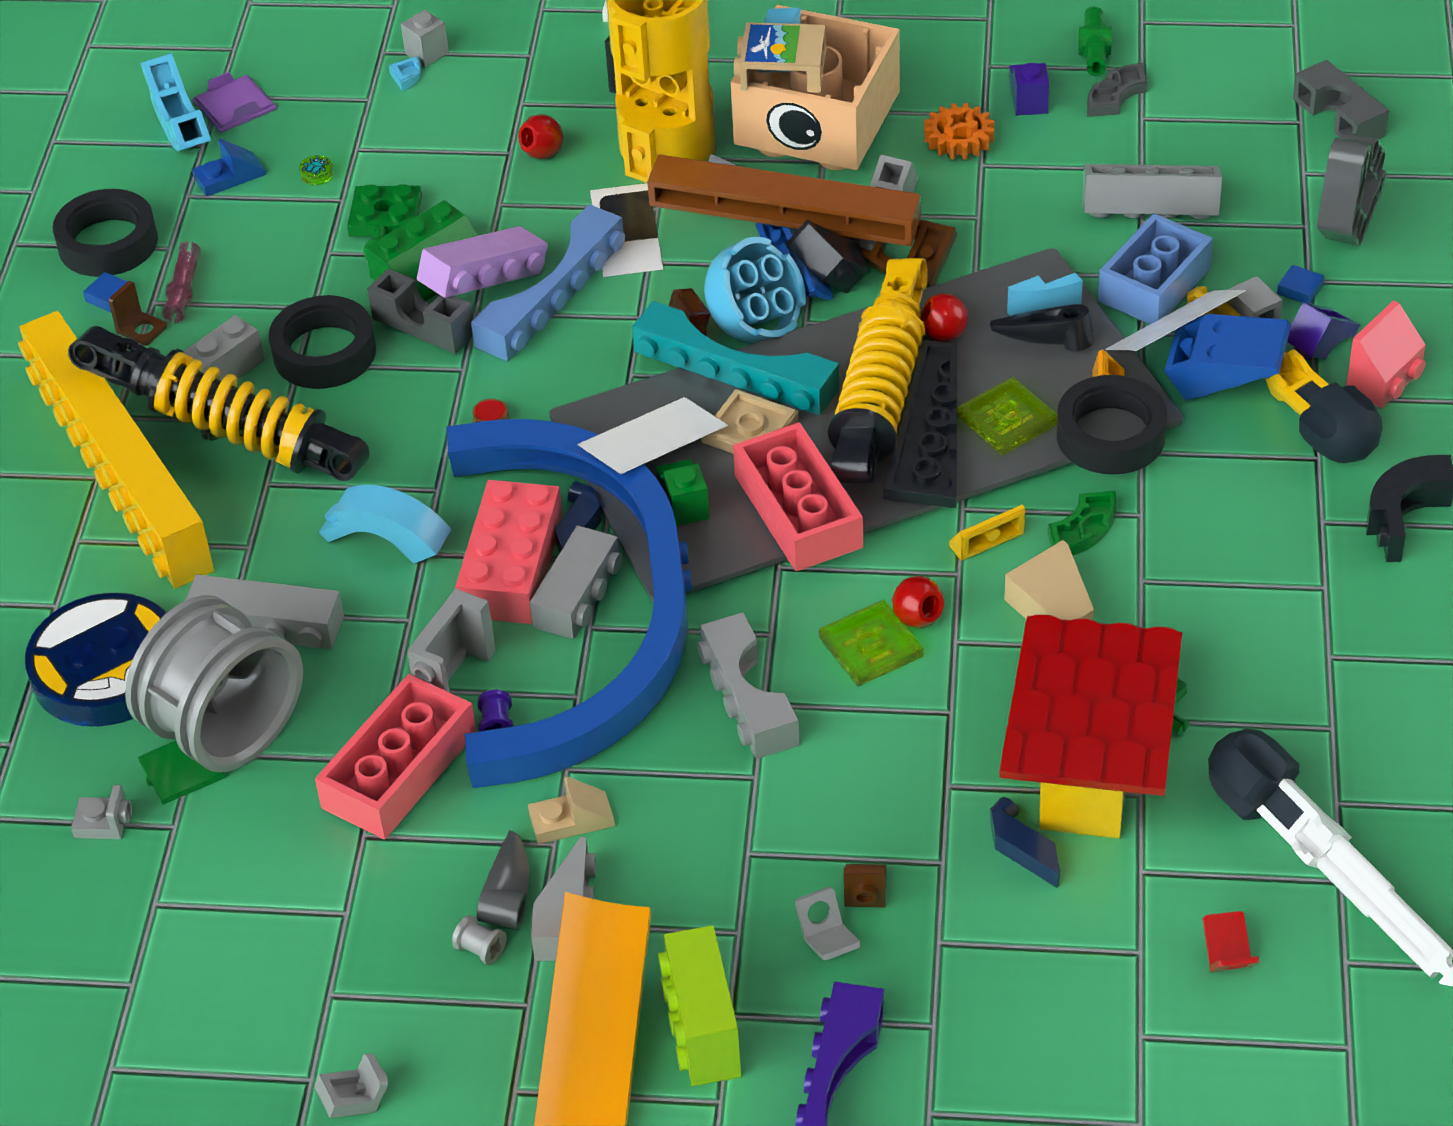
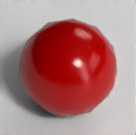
M538 114L529 117L521 125L518 139L521 148L530 157L543 160L553 157L561 149L564 135L561 125L553 117Z
M940 293L931 296L926 301L920 320L924 323L927 336L936 341L947 342L958 338L964 332L968 323V310L958 297L953 294Z
M912 576L904 579L896 587L891 599L893 612L897 618L906 626L913 628H924L932 625L940 617L944 608L942 590L937 583L924 576Z

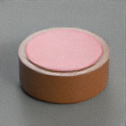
M498 399L482 400L472 410L474 423L509 419L506 404Z

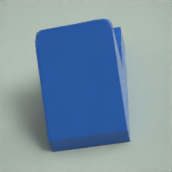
M218 139L221 159L207 162L202 166L192 169L194 180L206 197L266 175L264 167L253 152L223 139Z

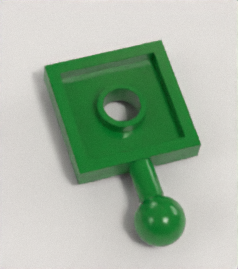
M369 184L355 186L347 224L348 235L373 236L364 246L363 253L366 260V246L419 215L422 199L421 185L376 186Z

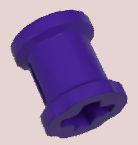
M497 689L488 690L478 697V710L482 713L479 732L514 727L513 721L509 719L512 699L507 692Z

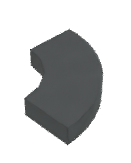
M1143 63L1119 67L1107 73L1105 79L1095 83L1088 95L1087 117L1119 115L1120 106L1127 98L1135 94L1147 92V79Z

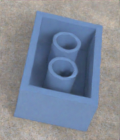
M1153 213L1099 270L1098 302L1148 324H1152L1167 316L1184 299L1187 292L1192 290L1210 270L1213 238Z

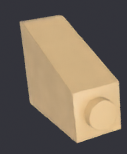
M1064 540L1005 574L1004 600L1025 619H1027V616L1041 614L1051 615L1064 620H1093L1094 608L1069 545Z

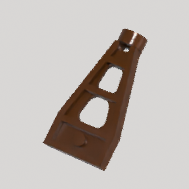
M920 220L914 237L915 241L907 258H924L926 260L928 271L926 288L936 284L957 233L954 227ZM843 236V237H845V238H847V239H849V240H851V241H853V242H854L855 239H856V238H853V237ZM876 241L872 250L859 247L866 265L886 275L887 262L889 259H892L884 254L888 243Z

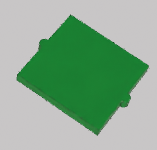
M177 741L138 757L147 775V785L153 786L163 805L226 778L225 772L210 771L182 752Z

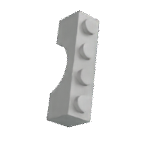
M744 612L700 625L701 641L697 642L699 657L703 664L709 663L711 667L710 676L716 691L722 690L724 694L723 702L729 718L735 717L738 722L737 731L742 745L750 746L755 759L799 746V720L785 693L766 692L757 689L744 679L747 672L758 664L757 638Z

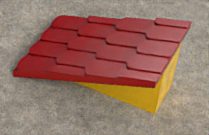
M1041 614L1027 616L1006 728L999 778L1040 782L1039 830L1120 839L1125 792L1165 796L1182 632L1168 627L1141 628L1129 623L1102 624L1090 619L1064 620L1051 615Z

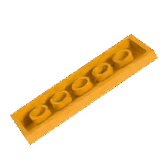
M565 892L534 1126H627L651 923L650 907L605 902Z

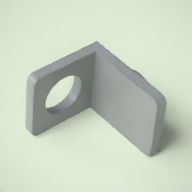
M826 887L795 900L804 941L822 960H829L861 947L859 939L842 923L833 888ZM818 901L826 902L829 906L827 917L821 922H811L808 918V910L811 905Z

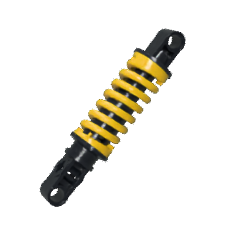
M99 326L88 328L68 348V356L71 362L79 369L101 376L113 384L124 386L130 389L131 393L138 396L142 394L148 396L149 410L155 413L160 412L170 417L176 414L180 422L190 423L193 421L197 429H210L211 433L218 438L227 436L228 440L234 445L244 443L248 451H262L266 459L275 460V462L291 469L294 473L299 474L306 466H309L337 480L348 481L354 477L369 459V447L361 438L351 436L325 424V411L320 409L314 410L310 407L306 411L304 404L298 403L294 405L289 415H286L289 405L287 397L279 396L270 408L272 394L269 389H261L257 395H254L255 387L250 381L243 382L237 388L236 375L232 373L227 374L221 381L220 370L215 366L209 367L205 373H202V361L186 355L184 351L178 348L164 356L160 354L158 349L153 347L146 348L134 340L123 338Z

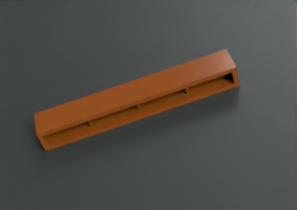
M658 154L647 180L649 206L799 229L806 220H810L841 236L904 246H912L921 219V194L661 154Z

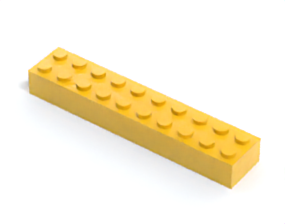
M57 310L20 325L19 328L23 340L19 341L18 345L23 357L30 363V366L26 367L30 382L33 386H40L41 397L47 407L53 406L52 410L59 426L63 427L66 425V432L73 447L80 446V453L88 469L94 467V475L102 490L108 488L110 491L108 495L114 509L117 512L123 511V519L131 534L137 532L139 535L137 539L143 553L146 556L150 554L153 556L152 562L161 579L167 577L173 588L176 589L192 582L195 575L206 576L215 572L202 519L105 378L87 370L79 369L71 362L68 356V348L77 337Z

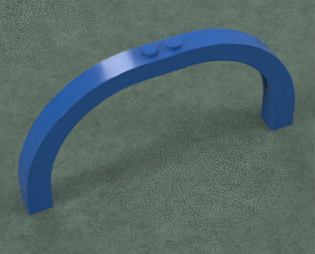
M502 419L447 426L448 455L454 477L510 469H538L582 478L602 487L624 503L637 518L648 540L654 590L652 618L639 650L624 670L604 689L588 700L553 717L514 727L465 734L466 765L473 788L538 778L583 762L610 747L627 735L651 712L671 685L681 664L687 641L688 606L686 592H693L690 569L683 570L682 566L683 564H689L686 541L679 542L674 513L669 499L657 478L644 464L620 474L577 445L598 435L594 432L572 425L532 419Z

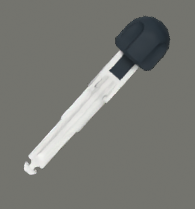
M1239 730L1229 733L1216 742L1208 758L1210 782L1217 795L1243 820H1254L1263 817L1292 846L1295 853L1308 866L1319 868L1366 917H1371L1430 978L1436 977L1440 972L1444 977L1439 983L1453 987V949L1394 891L1395 887L1349 842L1352 837L1338 823L1326 815L1296 785L1295 779L1299 774V763L1277 741L1260 730Z

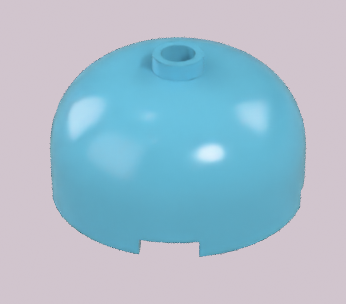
M763 237L745 238L723 249L711 262L704 283L707 308L718 327L730 337L750 344L778 338L793 331L798 325L797 320L801 307L806 304L805 286L797 264L789 253L783 255L781 251L770 244V239ZM779 317V324L774 330L762 328L756 330L749 326L754 323H766Z

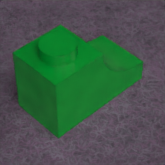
M688 459L656 466L657 479L669 499L676 526L710 519L708 488L699 463L693 464L692 460Z

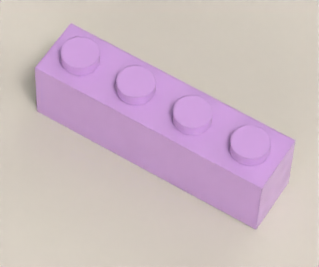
M518 226L425 248L422 250L417 280L446 298L541 274L548 243L523 227Z

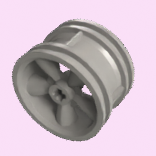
M211 595L197 596L180 603L167 612L142 641L132 660L127 676L125 690L127 708L131 716L138 723L156 735L165 739H176L182 752L206 769L213 772H229L248 764L259 756L276 739L286 725L301 691L303 680L302 659L298 650L291 643L280 638L269 629L252 627L244 613L221 598Z

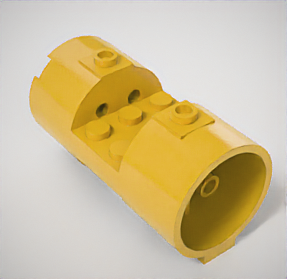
M606 0L610 48L614 60L616 82L615 104L619 149L624 158L625 175L647 183L658 154L708 162L710 154L715 155L717 148L714 95L709 84L708 52L710 49L708 0Z

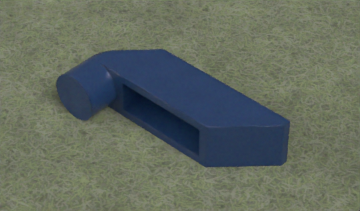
M578 481L573 482L568 492V501L574 504L555 528L556 544L559 552H561L577 525L595 530L602 521L600 504L592 486Z
M1001 797L990 808V822L995 850L1057 888L1059 886L1060 868L1055 843L1015 819L1019 814L1017 806L1010 799Z

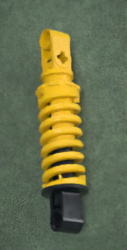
M924 258L889 259L880 296L875 299L873 306L866 308L861 315L862 321L858 326L857 339L853 347V353L839 396L835 416L830 421L828 427L829 441L836 449L832 455L831 470L840 483H872L875 478L877 461L888 457L895 448L897 426L901 419V412L908 393L911 374L915 367L918 348L922 344V336L925 334L924 323L920 320L921 310L919 307L928 278L927 263Z

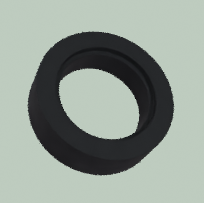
M100 189L82 194L66 203L59 210L53 222V234L60 259L70 270L86 276L99 277L104 272L118 275L130 271L141 265L151 256L158 241L155 221L149 203L142 196L123 189ZM123 220L136 225L129 235L110 244L87 245L75 240L82 230L101 221Z
M322 295L297 301L282 310L275 317L269 329V342L277 372L288 382L300 387L325 389L346 384L362 375L375 358L376 343L371 317L363 306L345 297ZM318 328H341L355 336L352 343L346 348L326 356H305L291 349L292 343L299 336Z
M1121 375L1090 377L1074 384L1060 399L1057 412V442L1063 454L1071 462L1086 470L1101 474L1134 472L1152 463L1162 452L1166 436L1167 408L1162 397L1152 387L1142 381ZM1102 408H1116L1137 415L1143 420L1146 428L1142 433L1133 438L1108 441L1092 437L1083 432L1077 422L1084 414Z

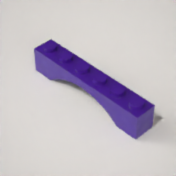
M834 981L831 997H823L820 1022L825 1024L823 1033L815 1032L812 1057L817 1058L815 1068L808 1067L806 1070L804 1093L809 1095L807 1103H800L798 1106L795 1126H827L828 1113L834 1095L844 1078L861 1059L874 1051L878 1046L885 1013L884 989Z

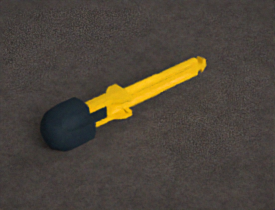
M1206 286L1195 287L1187 292L1188 304L1207 294ZM1227 302L1203 314L1242 316ZM1295 349L1288 353L1284 352L1279 374L1266 378V382L1273 397L1279 402L1284 401L1300 415L1299 432L1303 439L1319 454L1338 463H1350L1365 459L1378 447L1383 428L1382 417L1372 401L1355 386L1341 387L1336 382L1328 384L1311 369L1303 356Z

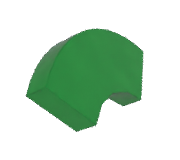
M1115 491L1079 494L1078 506L1073 514L1062 521L1048 524L1051 547L1064 540L1069 545L1074 556L1090 549L1102 540L1114 521L1116 512Z

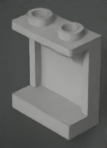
M455 589L407 650L411 675L450 693L448 681L468 655L488 662L496 652L488 600Z

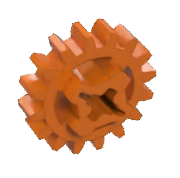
M951 103L950 109L940 106L939 113L930 112L929 119L924 121V142L929 143V150L938 149V156L947 153L952 160H954L956 155H961L966 160L970 153L978 157L980 156V149L988 151L989 143H994V120H990L989 112L981 113V107L979 106L971 109L968 103H965L962 107H957L955 103Z

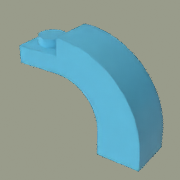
M173 54L142 62L140 65L151 93L150 99L160 124L176 151H182L210 142L211 138L201 110L196 111L193 108L183 86Z
M357 485L347 488L339 502L325 514L326 522L319 531V534L329 543L354 532L373 533L394 544L414 564L437 555L452 529L428 506L403 492L378 485Z

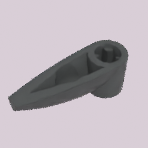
M509 830L482 889L478 902L477 919L478 922L518 930L525 914L530 873L528 857L521 838L516 832Z

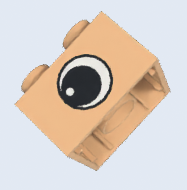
M776 5V7H775L774 9H777V8H791V7ZM801 10L800 24L825 25L826 54L821 93L807 92V71L761 73L751 69L747 91L741 90L740 77L734 76L730 82L734 144L758 149L763 155L769 157L787 155L819 162L823 167L830 170H844L847 168L858 170L900 92V29Z

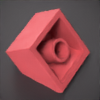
M1393 300L1353 338L1346 386H1355L1375 406L1381 409L1392 399L1399 398L1405 386L1412 379L1417 380L1421 376L1426 362L1423 360L1426 345L1400 303Z

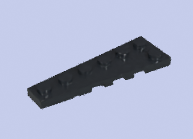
M922 340L884 485V499L956 508L957 344Z

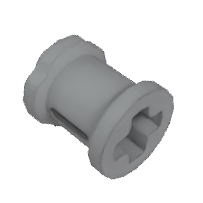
M472 915L463 917L456 926L452 936L453 948L459 951L466 949L480 956L481 962L486 965H492L499 959L507 942V935L504 931L500 929L491 930L479 924L478 919Z

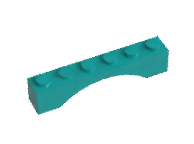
M655 301L649 304L632 326L634 352L819 416L839 390V363L810 353L766 356L730 349L702 334L688 320L682 310Z

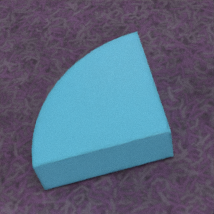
M418 56L389 65L390 75L401 91L411 88L421 77L422 71Z

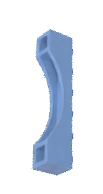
M588 204L570 222L571 237L569 247L563 260L555 270L541 282L526 291L490 302L471 321L474 347L507 362L518 351H521L526 343L538 331L544 328L547 321L558 310H561L578 290L584 287L586 281L604 266L608 258L615 251H619L625 241L622 217Z

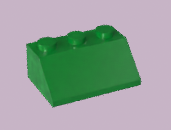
M443 200L365 247L370 277L376 280L387 269L415 279L419 295L424 301H427L438 293L417 280L422 250L478 235L466 215Z

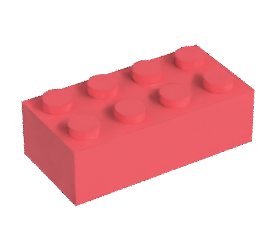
M800 422L733 445L735 477L795 572L863 548V516Z
M497 480L487 481L455 589L488 600L491 620L532 624L529 602L547 575L556 543L555 528L563 518L560 487Z
M407 674L316 776L315 783L321 809L385 840L465 747V734L476 732L472 703L411 674Z

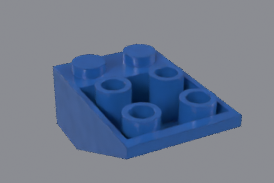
M1215 314L1200 316L1176 329L1164 372L1185 401L1197 397H1205L1211 393L1231 387L1236 388L1258 379L1270 378L1280 372L1291 324L1286 319Z

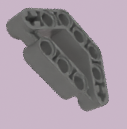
M1343 131L1340 138H1334L1327 162L1317 224L1318 230L1326 239L1355 246L1361 245L1380 198L1386 171L1382 170L1385 149L1378 138Z

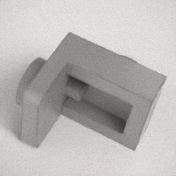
M369 1053L363 1055L357 1070L319 1074L314 1087L329 1118L376 1112L387 1090L388 1080L386 1072L380 1067L374 1054Z

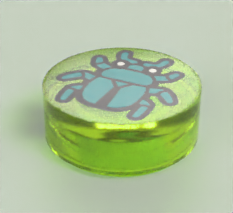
M314 155L307 157L299 165L302 181L310 185L324 184L333 176L332 163L325 156Z

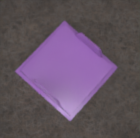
M229 72L210 79L207 92L192 98L195 105L220 133L277 110L276 105L248 75L234 79Z

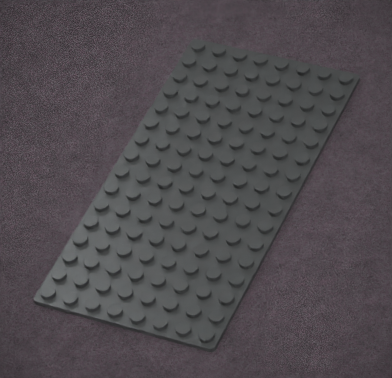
M1054 248L1030 254L923 290L919 305L921 313L926 301L931 296L940 293L953 294L958 297L968 310V323L964 332L958 338L947 341L948 343L957 344L956 502L1072 463L1063 454L1057 442L1058 405L1060 399L1070 387L1092 377V370L1098 351L1102 349L1125 369L1126 377L1146 383L1162 397L1167 408L1166 430L1178 427L1183 423L1182 413L1133 350H1105L1124 339V337L1084 285L1082 286V305L1087 306L1089 309L1095 336L1094 344L1087 349L1071 351L1066 349L1064 344H1040L1020 341L998 334L990 329V322L992 320L1010 316L1007 313L1009 286L1039 276L1046 284L1074 273L1060 253ZM866 308L788 332L778 338L763 340L736 349L737 351L766 356L810 353L839 363V390L820 416L718 380L707 378L686 369L677 368L555 407L549 412L550 420L552 422L572 425L599 435L683 397H686L715 416L733 391L738 389L798 410L799 420L797 423H801L831 468L832 455L836 449L829 441L828 427L830 421L835 416V410L857 339L858 326L862 321L861 315ZM926 333L922 336V340L936 341L927 336ZM914 367L913 372H912V374H911V381H910V384H909V386H908V393H909V390H910V386H911L913 374H914V371H915V367ZM907 393L906 398H905V400H904V403H905V404H904L903 410H902V412H901V419H900V422H899V424H898V426H897V434H896V435H898V432H899V428H900L902 416H903V413H904V409H905V405H906L908 393ZM1007 402V405H1012L987 420V417H982ZM1016 406L1015 408L1019 407L1011 413L1017 411L1016 414L1020 415L998 427L992 425L1011 414L1005 415L1006 413L1003 414V412ZM1102 408L1084 414L1077 422L1083 432L1092 437L1108 441L1133 438L1142 433L1146 428L1145 423L1140 417L1129 411L1116 408ZM984 409H986L985 411L991 409L990 411L982 414L979 417L975 416V414L979 413ZM966 413H968L967 415H965V416H966L965 419H966L967 421H965V420L961 417V416H963V415L966 414ZM1032 415L1033 418H1037L1000 440L999 437H995ZM996 416H998L997 418L1001 417L1000 419L994 421L989 425H987L988 423L984 424L985 422L993 419ZM1044 416H1046L1051 422H1053L1054 425L1045 429L1046 427H1048L1047 425L1049 423L1045 420L1046 418ZM972 422V423L974 424L973 426H974L976 429H974L969 423ZM1004 425H1006L1005 427L1011 425L1010 427L1002 430L999 433H997L998 431L993 432ZM1025 429L1026 434L1021 437V434L1024 432ZM700 438L644 464L657 478L656 466L691 459L693 464L699 463L708 488L710 519L676 526L679 542L686 541L689 564H683L682 566L683 570L690 569L693 592L788 560L735 477L734 454L704 444ZM893 452L888 457L877 461L875 478L872 483H841L863 516V534L942 507L884 499V485ZM584 479L587 485L593 487L605 519L614 535L618 537L619 544L649 598L654 602L649 545L642 526L635 515L617 497L602 487Z

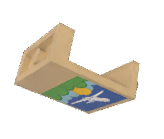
M746 22L744 36H738V56H735L734 76L740 77L741 90H748L751 69L807 71V92L821 93L826 54L825 25Z

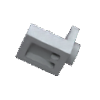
M113 785L110 798L79 797L71 826L74 838L121 839L124 824L130 823L132 816V804L130 800H126L122 785Z

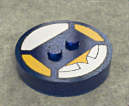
M102 593L77 599L51 613L32 634L25 653L26 671L38 703L55 718L79 726H109L134 719L127 708L125 696L128 672L142 641L153 626L166 614L164 609L156 603L137 595Z

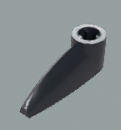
M1082 304L1041 309L999 318L990 322V329L993 332L1009 338L1030 343L1064 344L1065 348L1071 351L1087 349L1095 342L1089 309Z

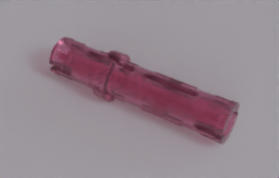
M189 241L183 242L179 247L172 281L167 285L165 291L167 300L162 314L168 322H172L174 313H176L175 323L181 322L185 316L186 304L192 298L193 290L191 285L198 257L201 253L200 247L194 242L191 244L190 251H187Z

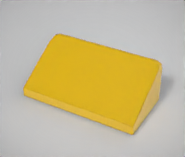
M1023 505L1017 506L958 532L949 541V547L962 561L1023 535L1025 529V507Z

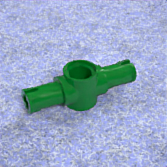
M1093 6L1086 9L1085 25L1079 27L1078 53L1086 58L1087 72L1092 76H1100L1106 70V56L1111 55L1112 28L1106 27L1103 23L1102 10L1099 7Z

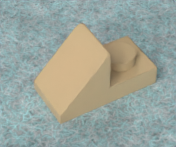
M564 777L566 796L528 804L529 816L537 844L614 827L615 821L606 792L571 777Z

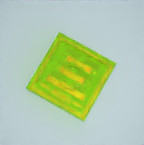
M1014 377L1005 380L957 407V417L1002 456L1057 425V414Z
M884 599L819 628V638L857 686H861L923 657L922 645L904 623L898 619Z

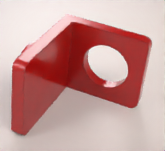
M1242 911L1205 915L1202 918L1210 972L1250 968L1260 963L1259 956L1251 957L1245 916Z

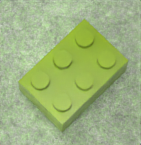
M714 925L664 934L665 951L658 952L662 975L660 980L664 1001L668 1002L671 1034L676 1039L677 1046H675L679 1070H688L691 1087L740 1078L741 1064L738 1027Z

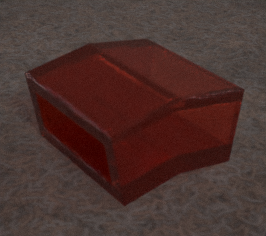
M692 288L673 290L669 306L682 310L688 320L702 334L707 336V325L711 315L709 310Z

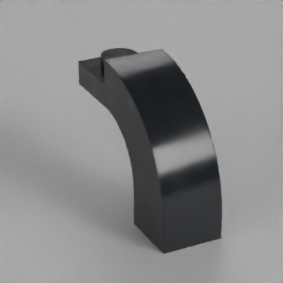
M1427 455L1405 460L1388 469L1375 483L1370 496L1366 535H1376L1378 547H1384L1386 562L1402 561L1406 537L1402 517L1405 514L1424 507H1451L1453 499V465L1451 455Z

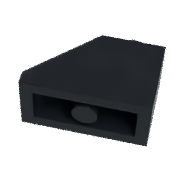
M806 220L786 243L787 247L822 282L845 293H848L868 271L857 243L810 220Z

